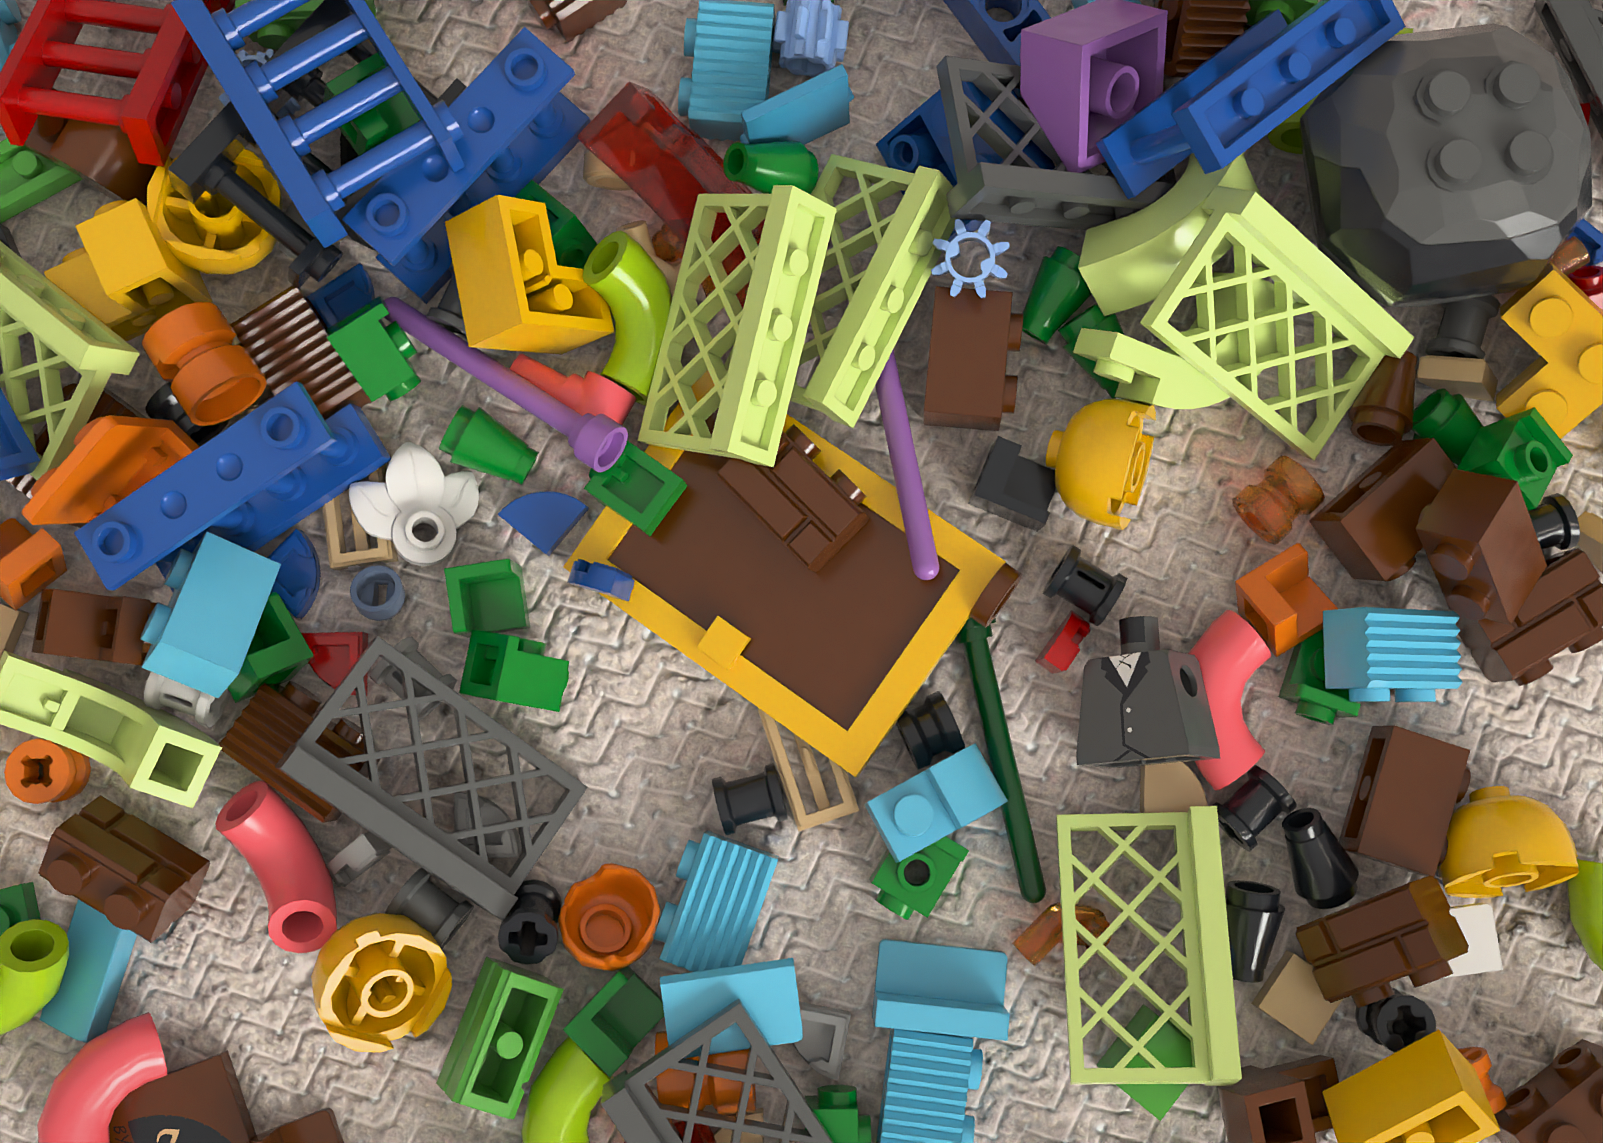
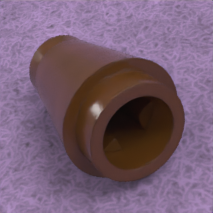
M1406 350L1400 359L1385 355L1364 385L1348 412V417L1352 421L1350 430L1356 438L1373 445L1394 446L1401 443L1403 435L1412 430L1416 379L1415 368L1418 361L1413 353Z

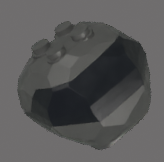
M1493 23L1394 35L1323 90L1300 118L1304 170L1318 249L1371 298L1388 307L1428 306L1506 293L1525 287L1538 278L1592 206L1591 133L1572 81L1552 53L1508 26Z

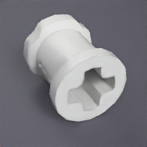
M150 672L144 690V703L147 707L160 710L164 706L195 716V721L199 725L208 728L215 725L219 720L230 698L228 689L219 698H216L154 672Z

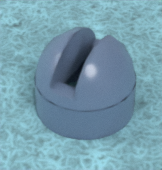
M376 565L363 569L354 577L350 586V596L359 613L366 618L375 621L391 620L402 610L405 602V589L400 577L394 570L386 566ZM379 585H388L386 601L384 604L379 605Z

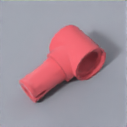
M519 354L510 367V370L582 416L587 413H591L594 416L605 414L620 425H623L637 400L632 393L591 371H587L584 378L574 373L568 377L525 354Z

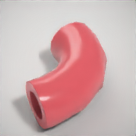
M1226 610L1214 620L1188 653L1195 655L1199 661L1220 748V759L1195 761L1203 777L1215 791L1228 786L1241 777L1265 753V750L1252 736L1243 720L1241 698L1245 683L1261 665L1270 659L1271 653L1256 630L1232 610Z
M262 780L253 782L243 787L224 805L218 814L215 823L216 829L246 859L259 880L268 903V932L275 945L285 951L294 953L316 951L322 948L337 930V909L331 875L319 847L298 815L268 783Z
M149 1012L130 1018L88 1041L56 1076L37 1124L38 1143H110L109 1124L115 1108L128 1093L147 1082L167 1076V1067L160 1039Z

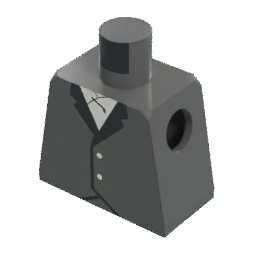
M1136 616L1120 619L1121 655L1090 659L1084 666L1076 752L1077 765L1111 769L1220 759V748L1200 664L1195 655L1174 650H1160L1157 617Z

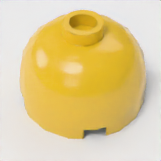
M243 149L232 161L237 165L235 173L283 211L281 191L276 180L264 168L263 161L252 151ZM180 155L172 161L169 156L164 167L157 166L147 186V211L152 222H156L165 244L183 265L205 274L231 275L256 266L272 252L277 240L220 193L212 196L205 191L193 204L172 187L168 168Z
M1114 398L1092 402L1073 414L1065 431L1056 429L1053 431L1047 447L1046 466L1056 469L1055 487L1064 504L1076 515L1098 525L1123 530L1128 526L1131 519L1119 515L1124 503L1137 506L1141 496L1154 436L1142 434L1143 418L1156 421L1154 405L1129 399Z
M1491 786L1471 792L1468 795L1470 803L1453 810L1447 831V853L1444 862L1437 866L1439 879L1442 880L1443 888L1447 895L1461 898L1503 896L1500 887L1521 884L1524 885L1525 892H1530L1563 883L1579 873L1576 859L1578 855L1566 824L1547 804L1532 797L1522 795L1511 796L1509 788L1505 786Z
M373 913L354 918L337 929L321 948L311 975L315 1008L328 1032L336 1042L358 1052L380 1053L394 1048L391 1043L392 1040L402 1038L409 1032H412L416 1038L427 1031L444 1010L452 988V976L447 968L446 956L432 934L404 915Z

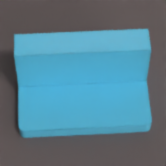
M882 939L879 942L873 999L872 1018L874 1026L1008 1041L1010 1013L1004 1007L1007 955L1002 951Z

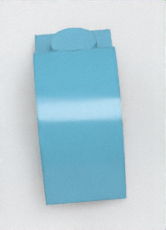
M975 743L866 802L864 806L895 863L950 833L972 823L1003 805L1008 800Z

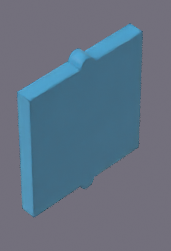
M841 64L742 111L741 118L744 134L739 137L740 142L755 144L798 141L805 145L849 124V102L854 99V95L848 86V74L844 66Z

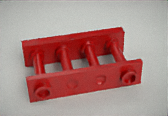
M38 0L0 72V124L10 145L24 146L39 115L120 126L122 132L128 135L138 163L164 167L206 72L208 63L170 3L164 9L103 0ZM202 0L211 14L221 8H224L226 13H229L235 5V0ZM84 24L157 35L152 47L147 48L143 54L74 44ZM61 69L137 79L131 93L124 95L122 100L51 90Z

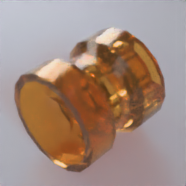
M1281 455L1264 470V479L1257 485L1246 486L1232 499V504L1238 515L1253 532L1268 543L1275 545L1292 531V522L1299 515L1311 514L1324 502L1325 496L1317 481L1305 468L1293 459Z

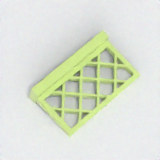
M831 154L811 195L837 209L830 235L833 248L826 251L821 273L839 265L843 282L815 296L810 316L814 339L803 345L798 366L817 356H820V362L806 388L798 386L795 378L790 401L823 412L833 421L854 428L932 273L931 269L935 267L942 253L933 245L934 239L948 241L955 227L956 218H950L946 196L953 186L940 170L918 166L914 174ZM844 176L858 179L861 192L835 206L833 197ZM900 190L906 191L895 213L882 219L878 202ZM867 209L872 226L844 240L840 224ZM877 243L878 247L867 269L854 275L850 257ZM848 299L849 304L838 326L826 331L822 313ZM732 348V350H731V352H730V354H729V356H728V358H727V360H726V362H725V364H724V367H725V369H726L727 372H728V368H729V364H730V360H731L733 348Z
M773 185L772 194H698L637 441L653 446L737 458L757 465L774 467L837 210L835 207L793 185ZM717 212L726 213L731 226L713 244L711 236ZM765 219L758 245L752 231ZM740 244L746 258L727 275L722 261ZM710 275L716 289L698 306L696 297L699 285ZM750 281L742 309L736 294ZM724 307L731 322L712 339L706 324ZM694 337L700 352L683 368L681 358L684 346ZM734 345L727 372L721 357ZM708 370L715 386L697 402L691 386ZM679 400L684 416L670 430L663 432L669 407ZM718 409L711 436L705 420Z
M1215 185L1201 207L1210 215L1209 219L1140 324L1299 454L1315 460L1383 357L1388 355L1400 359L1415 337L1256 191ZM1225 237L1233 244L1234 273L1212 278L1211 255L1222 238ZM1252 262L1258 267L1252 268ZM1270 277L1274 280L1275 308L1254 313L1253 280ZM1235 285L1237 318L1215 323L1213 290ZM1196 295L1198 328L1179 332L1167 321L1183 298ZM1310 312L1314 317V342L1294 347L1293 316ZM1276 321L1277 352L1256 358L1255 326ZM1237 331L1239 362L1221 367L1217 364L1216 336ZM1199 341V348L1192 342ZM1349 347L1358 356L1343 378L1333 380L1332 351ZM1315 355L1316 385L1296 391L1295 361ZM1278 366L1279 396L1264 400L1259 399L1257 371ZM1240 376V382L1234 377ZM1316 399L1317 417L1306 434L1303 435L1297 430V404Z
M0 241V354L3 374H0V388L6 387L7 400L35 451L36 446L32 425L47 421L50 442L43 456L37 453L41 461L35 470L29 473L38 480L49 470L59 467L74 450V439L78 432L87 424L111 373L129 375L140 352ZM30 332L34 337L37 363L23 367L19 336ZM71 366L82 377L71 400L64 401L59 369ZM40 376L44 408L30 412L25 380Z
M1190 806L1188 812L1056 815L1070 1084H1205V1086H1233L1242 1079L1217 806ZM1133 830L1125 840L1114 832ZM1145 830H1173L1175 856L1160 872L1131 847ZM1097 831L1116 849L1092 873L1072 855L1071 832ZM1122 855L1151 879L1149 884L1129 905L1100 880ZM1175 867L1177 868L1178 888L1166 878ZM1073 870L1085 880L1075 893ZM1158 886L1180 905L1181 920L1165 938L1135 912ZM1092 887L1121 913L1097 939L1076 920L1075 905ZM1127 919L1157 946L1134 972L1104 946ZM1181 932L1184 955L1171 945ZM1077 935L1090 946L1079 959ZM1162 952L1185 971L1186 989L1170 1006L1140 979V976ZM1096 953L1125 979L1124 983L1102 1007L1079 985V971ZM1131 986L1162 1013L1139 1041L1107 1013ZM1186 999L1189 1024L1176 1013V1010ZM1081 1002L1094 1013L1083 1027ZM1100 1020L1131 1048L1114 1068H1084L1083 1039ZM1167 1020L1171 1021L1190 1039L1193 1067L1166 1068L1144 1048ZM1138 1055L1151 1068L1125 1067Z

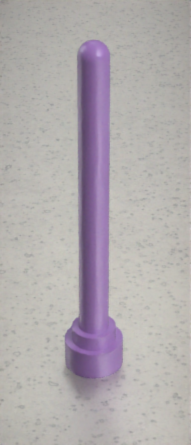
M389 297L384 300L389 310V314L384 317L387 321L392 323L396 320L404 332L567 436L569 446L574 449V455L578 460L597 472H604L619 459L628 440V431L625 427L605 414L594 416L591 413H587L583 416L484 352L477 348L469 347L468 342L437 322L426 318V315L401 299Z
M893 349L875 387L913 571L919 579L931 580L939 572V561Z

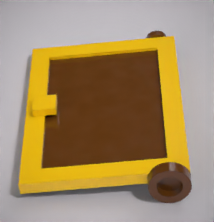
M708 370L691 386L697 402L715 386ZM680 402L667 418L663 432L670 430L684 416ZM718 409L705 420L711 436ZM786 414L783 431L786 432L795 424L821 450L813 461L829 477L840 469L867 496L858 506L870 519L816 573L806 569L716 477L718 471L731 457L648 445L644 452L682 478L688 485L650 537L606 506L563 568L571 572L574 561L582 559L592 564L597 562L615 567L631 575L635 583L629 602L605 594L601 595L854 777L858 778L969 617L985 628L988 627L1004 607L1022 578L1023 574L1007 564L1005 560L928 509L939 561V572L931 580L919 579L913 571L896 487L788 414Z

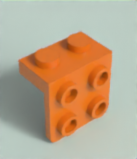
M114 415L96 418L78 432L74 439L76 447L61 465L49 470L35 482L31 489L33 497L22 509L21 514L32 525L89 523L198 449L199 446L173 420Z

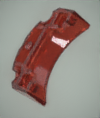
M630 81L577 136L579 141L590 152L618 175L665 222L685 246L698 194H754L747 185L731 181L726 177L723 168L724 160L693 129L691 130L685 126L650 89ZM717 212L711 236L713 244L731 226L726 213ZM765 219L752 231L758 245ZM740 244L722 261L727 275L746 258ZM750 281L736 294L742 309Z

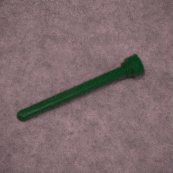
M969 617L955 637L956 645H963L992 773L1008 800L1000 807L1020 892L1025 901L1038 903L1046 895V886L987 640L988 637L993 636L991 625L985 628Z

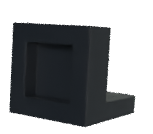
M998 436L990 448L968 504L1038 532L1046 525L1050 512L1047 510L1056 490V470L1019 456L1022 445Z

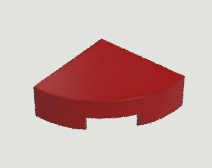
M1071 610L1035 662L1052 674L1066 671L1080 651L1078 645L1090 633V623Z
M365 632L301 633L314 655L308 664L317 676L333 689L337 688L368 647V633ZM368 672L363 677L366 696L368 691ZM355 689L351 695H356Z

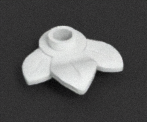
M406 442L396 450L390 460L386 471V483L368 481L352 483L349 487V501L357 522L366 533L380 539L392 541L397 553L407 562L418 566H431L440 563L452 552L456 543L457 529L468 522L477 510L479 491L473 472L460 471L444 477L440 464L430 452L412 442ZM426 523L434 527L437 536L431 541L422 542L414 537L412 533L413 528L418 524Z

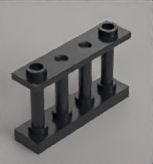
M324 0L267 62L352 15L345 1ZM367 39L339 56L347 53L359 64L377 52L370 40ZM319 67L275 91L279 98L268 105L277 120H280L276 113L291 97L298 102L305 99L314 107L323 103L326 83L321 79L323 72ZM456 78L445 92L437 98L416 80L431 105L443 100L447 107H449L467 88L466 85ZM230 101L169 166L168 172L171 185L193 204L205 191L212 196L220 193L297 256L288 267V281L299 290L310 276L317 282H320L342 257L343 252L337 246L345 237L324 248L316 236L313 237L235 173L237 165L232 161L249 143L254 148L259 146ZM311 152L301 157L311 175L321 169L326 174L333 171ZM381 177L342 199L346 206L340 208L336 215L347 233L352 229L344 223L343 217Z

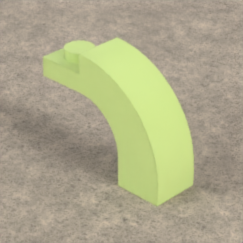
M1244 152L1223 169L1208 174L1204 173L1194 153H1192L1182 177L1157 201L1131 215L1086 230L1078 269L1104 316L1145 304L1157 298L1209 219L1210 215L1201 207L1215 185L1256 191L1261 196L1246 163ZM1225 237L1222 238L1211 255L1212 265L1233 246Z
M1213 272L1212 278L1230 273ZM1262 278L1253 280L1254 313L1275 308L1274 284ZM1235 285L1213 290L1215 323L1237 318ZM1197 317L1189 330L1198 328ZM1276 321L1255 326L1256 358L1277 352ZM1081 328L1073 353L1097 362L1094 373L1120 382L1115 394L1117 398L1173 409H1195L1210 406L1230 397L1169 346L1164 349H1158L1119 332ZM1237 331L1216 336L1217 364L1221 367L1239 362ZM1199 341L1192 342L1199 348ZM1263 369L1257 371V376L1263 371ZM1240 376L1234 377L1240 382Z
M4 650L0 658L1 725L52 741L82 753L115 771L129 788L190 808L194 807L222 749L211 737L165 710L147 707L144 700L65 668L61 671Z

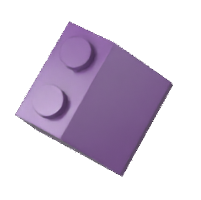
M1096 0L1021 29L1020 94L1069 172L1082 173L1106 162L1096 142L1163 93L1167 10L1124 0Z

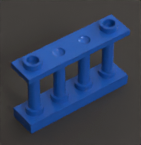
M202 0L172 1L173 8L300 215L324 248L348 235L335 214V211L346 206L342 200L343 198L436 145L453 173L465 167L454 143L464 137L456 119L443 100L434 105L430 104L365 0H344L352 15L262 66H259L256 61L247 66L243 65L235 52L246 45L243 38L310 0H250L229 13H226L224 8H221L212 14ZM367 39L370 40L376 52H378L383 60L385 68L294 120L289 114L277 120L268 105L279 98L275 91ZM403 92L420 119L419 122L329 174H326L321 169L311 175L301 157L312 152L309 144L396 94Z
M1321 0L1290 25H1287L1280 10L1277 9L1270 12L1096 142V145L1127 199L1136 197L1192 153H1194L1205 174L1223 169L1406 26L1392 0Z
M524 27L448 107L464 134L463 138L454 143L465 167L453 173L435 145L383 175L343 217L344 223L379 253L375 258L425 304L452 277V273L448 270L452 257L445 221L495 195L515 197L531 180L539 185L592 129L593 126L590 118L559 92L575 76L574 70Z
M296 381L75 531L74 534L107 590H116L155 563L164 579H166L180 549L182 548L192 553L206 531L255 552L349 489L352 483L361 481L391 460V456L361 407L350 403L324 420L303 384Z

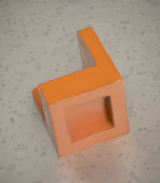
M9 518L0 524V597L17 611L40 593L42 589H45L67 571L61 544L49 533L41 528L32 535L16 519Z
M1300 543L1294 544L1235 581L1238 613L1256 630L1276 657L1322 630L1324 610L1338 609L1309 577L1308 552Z

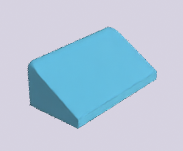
M78 899L67 932L69 957L58 993L43 1007L39 1020L75 1040L87 1043L107 1031L137 934L114 926L104 914Z
M793 958L660 977L668 1046L737 999H740L770 1046L798 1042L803 1038ZM734 1023L712 1038L708 1055L749 1049L750 1043L738 1024ZM701 1046L684 1058L699 1056Z

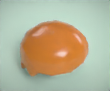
M614 863L603 864L592 876L573 883L564 899V905L560 910L558 918L564 948L582 966L601 970H619L639 960L650 949L660 920V908L655 887L637 869Z

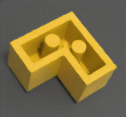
M495 195L445 221L469 347L562 355L614 333L609 305L598 292L584 282L582 276L584 269L557 265L545 203Z
M137 198L130 201L118 200L107 203L95 211L93 218L75 225L84 247L68 253L62 259L61 264L44 271L45 277L126 342L146 333L157 320L183 305L194 302H213L200 272L183 265L170 251L161 236L156 222H152L147 207Z
M1550 261L1535 281L1520 288L1500 307V317L1541 356L1496 394V409L1507 418L1535 407L1561 439L1603 404V310Z
M1439 1029L1322 1091L1338 1143H1477L1500 1131L1475 1068Z

